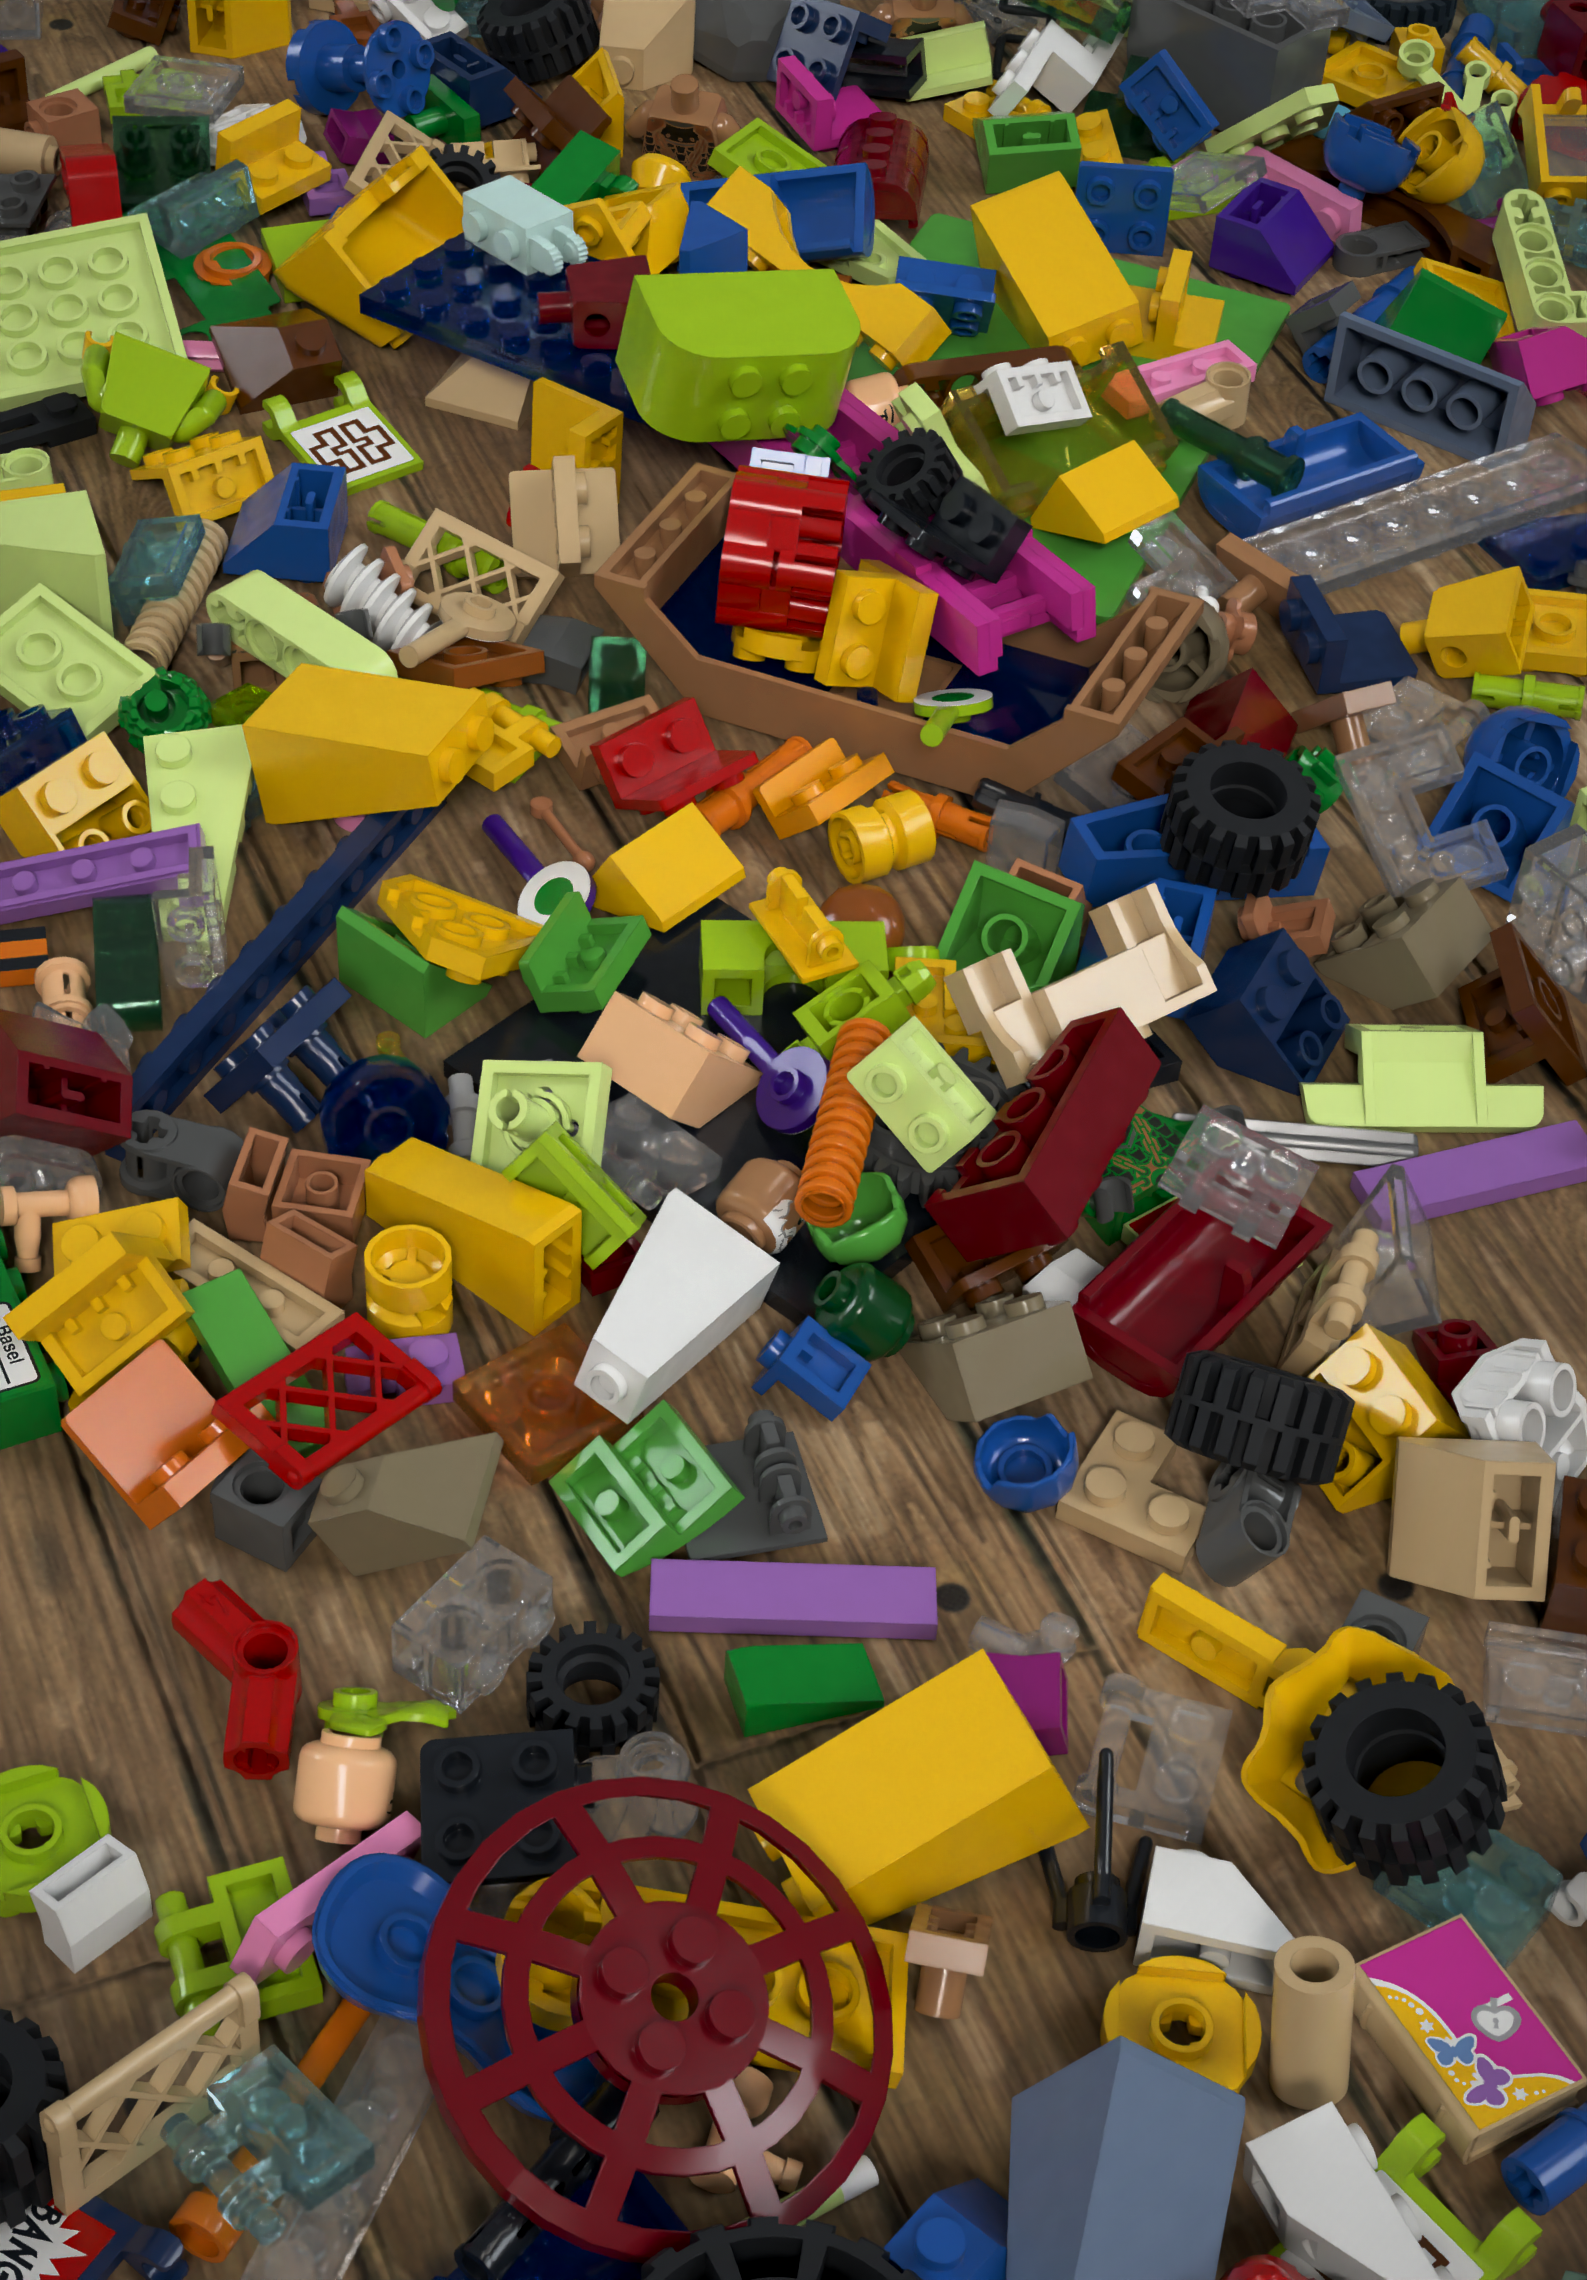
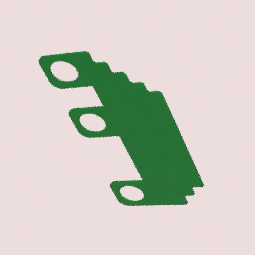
M136 208L122 213V216L141 214L144 211L141 208ZM161 211L148 214L166 281L175 278L205 318L203 321L180 329L181 336L190 332H201L208 336V341H212L209 333L210 326L272 314L268 309L269 306L279 303L281 298L258 269L244 277L230 280L232 283L230 286L211 285L210 282L201 281L197 277L193 268V262L201 251L219 243L237 242L220 219L205 223L200 217L187 221L180 214L170 217H164ZM243 249L227 250L213 258L223 269H240L252 263Z

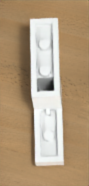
M1115 15L1105 28L1098 23L1087 35L1082 45L1052 19L1041 32L1033 28L1018 46V52L1005 67L1004 74L993 86L992 91L997 96L989 107L988 112L993 116L1009 115L1028 93L1031 86L1061 111L1072 112L1097 83L1129 26Z

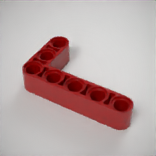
M107 143L59 146L63 188L69 200L72 227L123 217L116 156Z

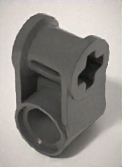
M157 1110L135 1111L132 1113L131 1139L120 1144L125 1149V1158L121 1162L119 1169L121 1184L129 1192L139 1196H151L163 1200L179 1197L189 1208L201 1212L217 1211L224 1205L228 1184L244 1141L233 1131L220 1126H207L172 1117ZM153 1129L158 1131V1137H153ZM138 1168L143 1169V1177L139 1176Z
M1221 1462L1208 1486L1209 1499L1200 1536L1196 1541V1554L1199 1563L1214 1582L1225 1587H1235L1287 1552L1290 1546V1532L1294 1514L1302 1495L1300 1485L1296 1482L1280 1480Z

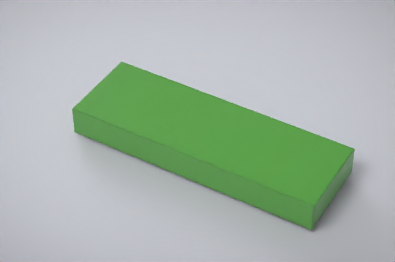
M240 1268L182 1293L196 1312L186 1322L228 1393L291 1353ZM304 1375L287 1385L312 1389ZM263 1400L261 1403L276 1420L275 1401ZM286 1402L287 1423L325 1428L324 1407ZM288 1440V1444L304 1458L325 1446Z

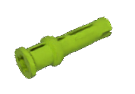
M379 500L371 507L368 517L379 520L381 523L378 524L372 520L367 521V528L374 534H380L411 548L427 520L395 507L385 500ZM445 532L436 546L437 553L439 554L462 546L463 542L461 539ZM482 550L474 553L478 576L504 567L503 561ZM465 556L443 564L451 576L456 578L469 577ZM507 578L482 586V588L491 594H499L508 587Z

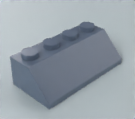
M1346 311L1339 315L1324 401L1355 414L1362 412L1372 421L1499 473L1527 446L1537 403L1524 382Z

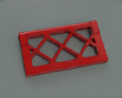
M355 1312L215 1401L211 1414L269 1464L268 1468L294 1490H300L317 1476L421 1405L440 1395L442 1385L440 1380L416 1358L411 1359L359 1313ZM353 1343L369 1357V1360L336 1356L334 1354ZM311 1369L322 1370L323 1390L287 1386ZM333 1372L370 1377L371 1397L334 1392ZM381 1379L396 1380L406 1391L393 1400L384 1399L382 1396ZM263 1400L275 1401L276 1421L261 1420L249 1409ZM286 1402L324 1407L325 1428L287 1423ZM335 1409L371 1414L347 1431L336 1429ZM288 1440L325 1446L304 1458L288 1444Z

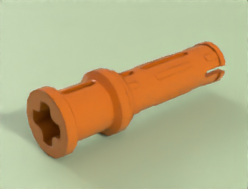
M791 736L776 750L743 772L745 776L743 781L721 791L714 792L712 788L707 789L706 796L698 801L695 806L719 836L729 829H740L750 820L753 808L759 804L753 794L754 788L811 750L812 746L803 737Z

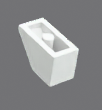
M1155 1846L1144 1897L1133 1965L1138 1966L1152 1958L1161 1956L1193 1957L1212 1963L1227 1973L1225 1982L1231 1987L1272 1996L1274 1957L1283 1944L1295 1939L1232 1862L1211 1858L1193 1849L1174 1850Z

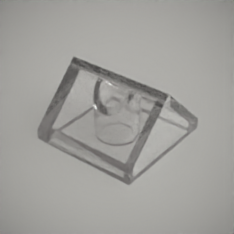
M1392 1163L1332 1245V1249L1335 1248L1340 1251L1344 1245L1351 1242L1354 1232L1361 1228L1372 1230L1379 1237L1376 1251L1379 1254L1380 1262L1374 1279L1366 1283L1363 1290L1367 1298L1363 1316L1360 1322L1352 1325L1349 1337L1341 1340L1342 1343H1345L1365 1323L1388 1336L1442 1323L1431 1226L1405 1168Z

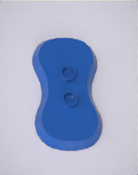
M387 1853L367 1854L348 1863L331 1880L316 1908L312 1924V1943L320 1969L329 1984L348 2002L365 2011L418 2026L419 1968L430 1925L450 1884L429 1867L400 1855ZM456 1943L451 1964L450 2013L456 2049L481 2071L512 2055L506 2040L501 2011V1986L495 1966L496 1953ZM533 2023V2029L538 2041L557 2032ZM586 2057L555 2072L554 2075L562 2087L580 2106L595 2089L594 2079L599 2071ZM528 2087L504 2098L512 2107L529 2117L546 2122H554L535 2101Z

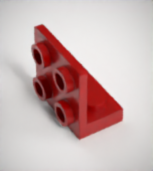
M684 697L589 746L615 808L638 810L640 815L661 811L665 817H669L691 802L696 805V795L709 788H712L715 792L740 783L745 779L743 771L759 762L756 752L753 750H716L694 697Z

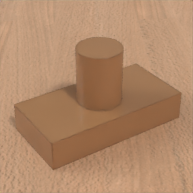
M1230 532L1216 544L1218 581L1230 588L1217 599L1219 611L1225 612L1226 604L1230 598H1238L1242 603V611L1251 613L1259 607L1280 621V603L1287 597L1290 577L1299 575Z
M1387 681L1342 692L1291 713L1293 719L1298 724L1297 734L1331 726L1339 760L1346 763L1373 755L1363 715L1397 703L1392 682Z
M917 1902L904 1962L921 1965L914 2003L915 2011L942 2019L960 2018L967 1974L984 1976L993 1922L992 1916Z

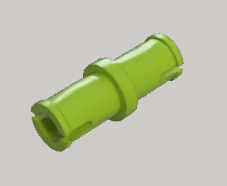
M1475 672L1470 707L1502 709L1508 706L1528 705L1538 707L1557 717L1572 718L1580 721L1585 685L1576 686L1536 681V675L1525 674L1524 679Z

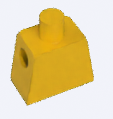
M1520 566L1510 567L1439 587L1433 592L1427 619L1401 624L1400 639L1408 653L1411 655L1429 652L1436 673L1442 678L1474 677L1475 672L1495 676L1521 674L1535 607Z

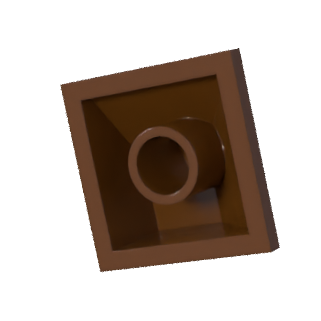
M308 308L210 326L209 333L231 392L234 390V387L239 389L235 402L240 415L265 410L262 407V400L280 394L288 400L290 405L338 395V387L334 384V376L341 374L343 359L327 318Z

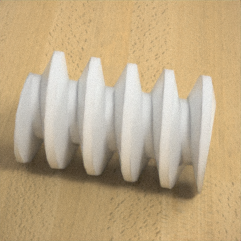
M365 543L351 550L332 569L324 584L325 593L323 598L329 607L341 606L340 612L360 608L368 609L374 635L372 642L384 651L402 648L443 624L441 620L432 625L427 623L433 609L430 603L424 604L415 611L411 608L417 594L414 588L408 589L399 596L394 592L400 582V575L394 573L383 581L378 578L385 563L381 558L376 559L367 566L362 563L368 552V546Z

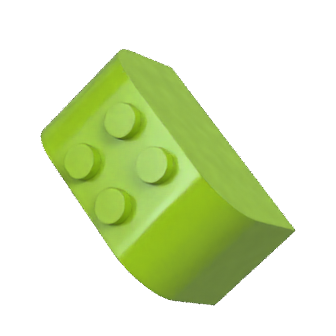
M834 269L634 275L615 361L639 415L649 426L668 437L687 442L786 438L783 431V426L786 423L796 428L803 425L810 430L816 424L827 430L834 423L861 327L858 316Z

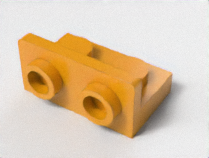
M829 738L755 787L753 794L779 840L821 825L830 818L832 813L841 811L895 771L884 752L863 761L858 753L846 758L834 738Z

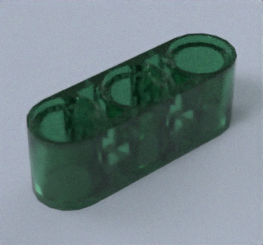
M155 893L93 897L95 992L99 1034L163 1031Z

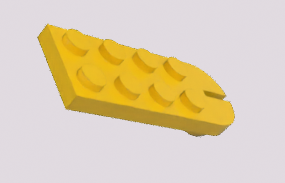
M549 1877L530 1884L512 1899L504 1919L517 1923L523 1909ZM592 1878L581 1882L559 1902L546 1920L542 1930L589 1945L598 1932L614 1916ZM635 1885L644 1903L656 1901L686 1902L687 1894ZM720 1900L716 1916L732 1926L748 1945L783 1932L778 1922L765 1908ZM799 1914L804 1923L818 1918ZM867 1926L883 1964L892 2005L893 2060L888 2088L896 2089L904 2071L908 1962H904L909 1933ZM849 1942L820 1953L826 1966L833 1998L834 2034L831 2050L870 2072L874 2051L873 2015L864 1973L852 1943ZM496 1953L495 1966L501 1986V1974L505 1955ZM797 1962L764 1976L769 1997L768 2018L809 2037V1997L803 1970L800 1963ZM531 1963L529 1971V2005L532 2023L557 2032L573 2025L570 2010L572 1976ZM659 1983L652 1986V2004L662 2017L671 2021L687 2019L689 2012L688 2002L681 1990L667 1983ZM759 2051L750 2062V2065L799 2073L798 2070Z

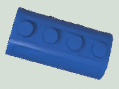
M866 162L754 175L774 191L791 213L793 236L799 255L806 264L818 261L847 258L857 259L871 256L874 244L875 197L871 173ZM728 178L681 183V190L689 208L691 201H702L707 204ZM679 261L677 262V272H678V274H679ZM748 265L747 270H751L752 268Z
M1362 412L1307 430H1303L1296 425L1290 427L1283 438L1198 465V487L1202 501L1214 519L1239 538L1252 539L1280 527L1310 519L1318 514L1348 504L1360 502L1365 498L1397 487L1412 484L1420 478L1425 462L1418 458V454L1413 449L1408 450Z

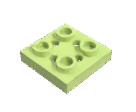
M483 1060L470 1161L501 1174L518 1155L557 1121L568 1133L574 1131L572 1123H578V1133L572 1138L601 1167L612 1068L603 1062Z

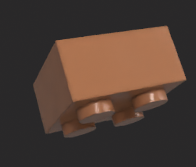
M292 1148L271 1206L272 1219L295 1209L355 1244L366 1210L364 1170L372 1164L371 1160Z

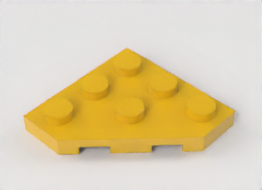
M412 874L382 880L377 900L380 908L425 960L447 968L445 973L447 977L470 985H479L483 980L495 976H508L509 972L518 970L519 960L544 926Z

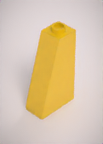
M410 1137L391 1152L380 1155L364 1170L366 1215L385 1229L396 1225L415 1224L429 1227L441 1234L451 1247L452 1278L533 1337L580 1302L582 1210L574 1204L515 1179L509 1182L498 1172L414 1137Z

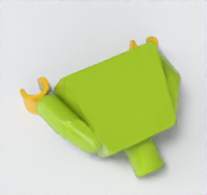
M92 331L85 332L82 350L83 361L80 372L88 405L94 411L100 413L98 426L105 431L116 434L109 457L114 462L128 468L139 467L146 447L160 450L172 447L175 442L188 443V440L195 438L213 425L220 415H226L231 411L239 389L234 387L232 392H225L219 389L217 383L220 377L213 375L208 383L211 368L117 331L114 336L110 335V340L107 343L96 342L91 338Z

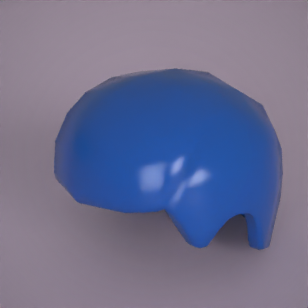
M1051 1413L1038 1418L1016 1415L994 1422L977 1440L973 1462L974 1474L983 1492L1002 1508L1023 1513H1030L1056 1505L1072 1489L1078 1472L1079 1456L1075 1432L1068 1433Z

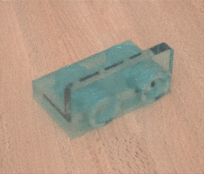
M200 514L137 520L128 542L123 546L122 555L116 568L108 578L110 602L114 607H118L125 626H133L146 599L162 601L179 595L206 533Z
M1488 1829L1493 1844L1483 1856L1471 1851L1467 1855L1470 1867L1455 1875L1451 1867L1437 1872L1440 1882L1423 1885L1421 1876L1418 1875L1409 1876L1407 1886L1390 1885L1386 1872L1380 1873L1374 1882L1373 1890L1429 1928L1462 1913L1505 1971L1549 1917L1563 1880L1562 1874L1549 1865L1539 1853L1530 1848L1520 1846L1494 1829Z

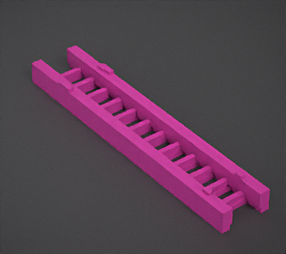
M845 388L835 421L827 429L841 444L836 452L852 468L857 476L862 475L859 470L861 463L871 462L867 454L873 448L878 451L885 448L881 441L887 437H890L893 442L898 440V432H900ZM787 438L707 442L736 468H738L739 464L750 465L752 447L795 453L791 448L792 443ZM830 467L829 478L845 480L844 478L835 477ZM850 484L842 549L838 556L856 571L859 569L860 559L880 560L937 592L939 596L930 635L978 677L998 670V657L1003 656L1002 637L1051 621L1076 643L1096 637L1095 586L1033 538L1032 529L997 584L977 573L972 581H969L943 564L946 556L943 559L935 556L934 560H930L905 543L909 533L904 538L877 521L879 516L868 507L860 493ZM935 513L928 517L930 522L935 516Z

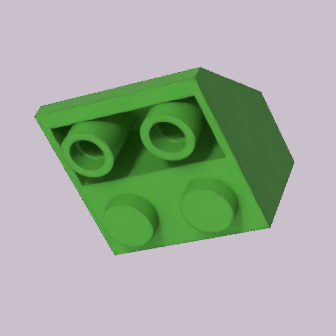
M1057 111L973 118L972 125L985 194L1003 193L1056 171L1061 172L1070 188L1076 187L1082 148L1074 113Z

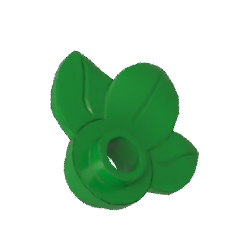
M786 423L783 426L784 434L787 440L792 443L791 448L795 453L831 458L830 467L835 477L849 480L850 484L858 491L859 487L856 484L857 474L836 452L841 444L831 433L818 424L811 430L803 425L796 428Z

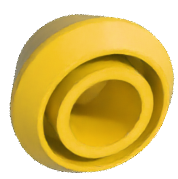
M647 153L635 159L631 165V178L639 184L637 190L678 182L681 188V183L692 182L688 170L678 161L665 155Z

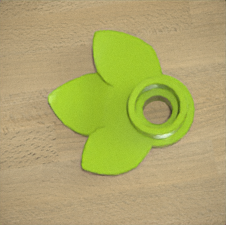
M364 1687L336 1688L333 1690V1700L322 1701L317 1705V1717L324 1720V1729L330 1728L335 1731L363 1737L381 1735L382 1738L384 1731L387 1730V1725L399 1721L421 1722L448 1728L449 1719H456L457 1712L451 1706L445 1705L436 1699L380 1702L378 1701L377 1690Z

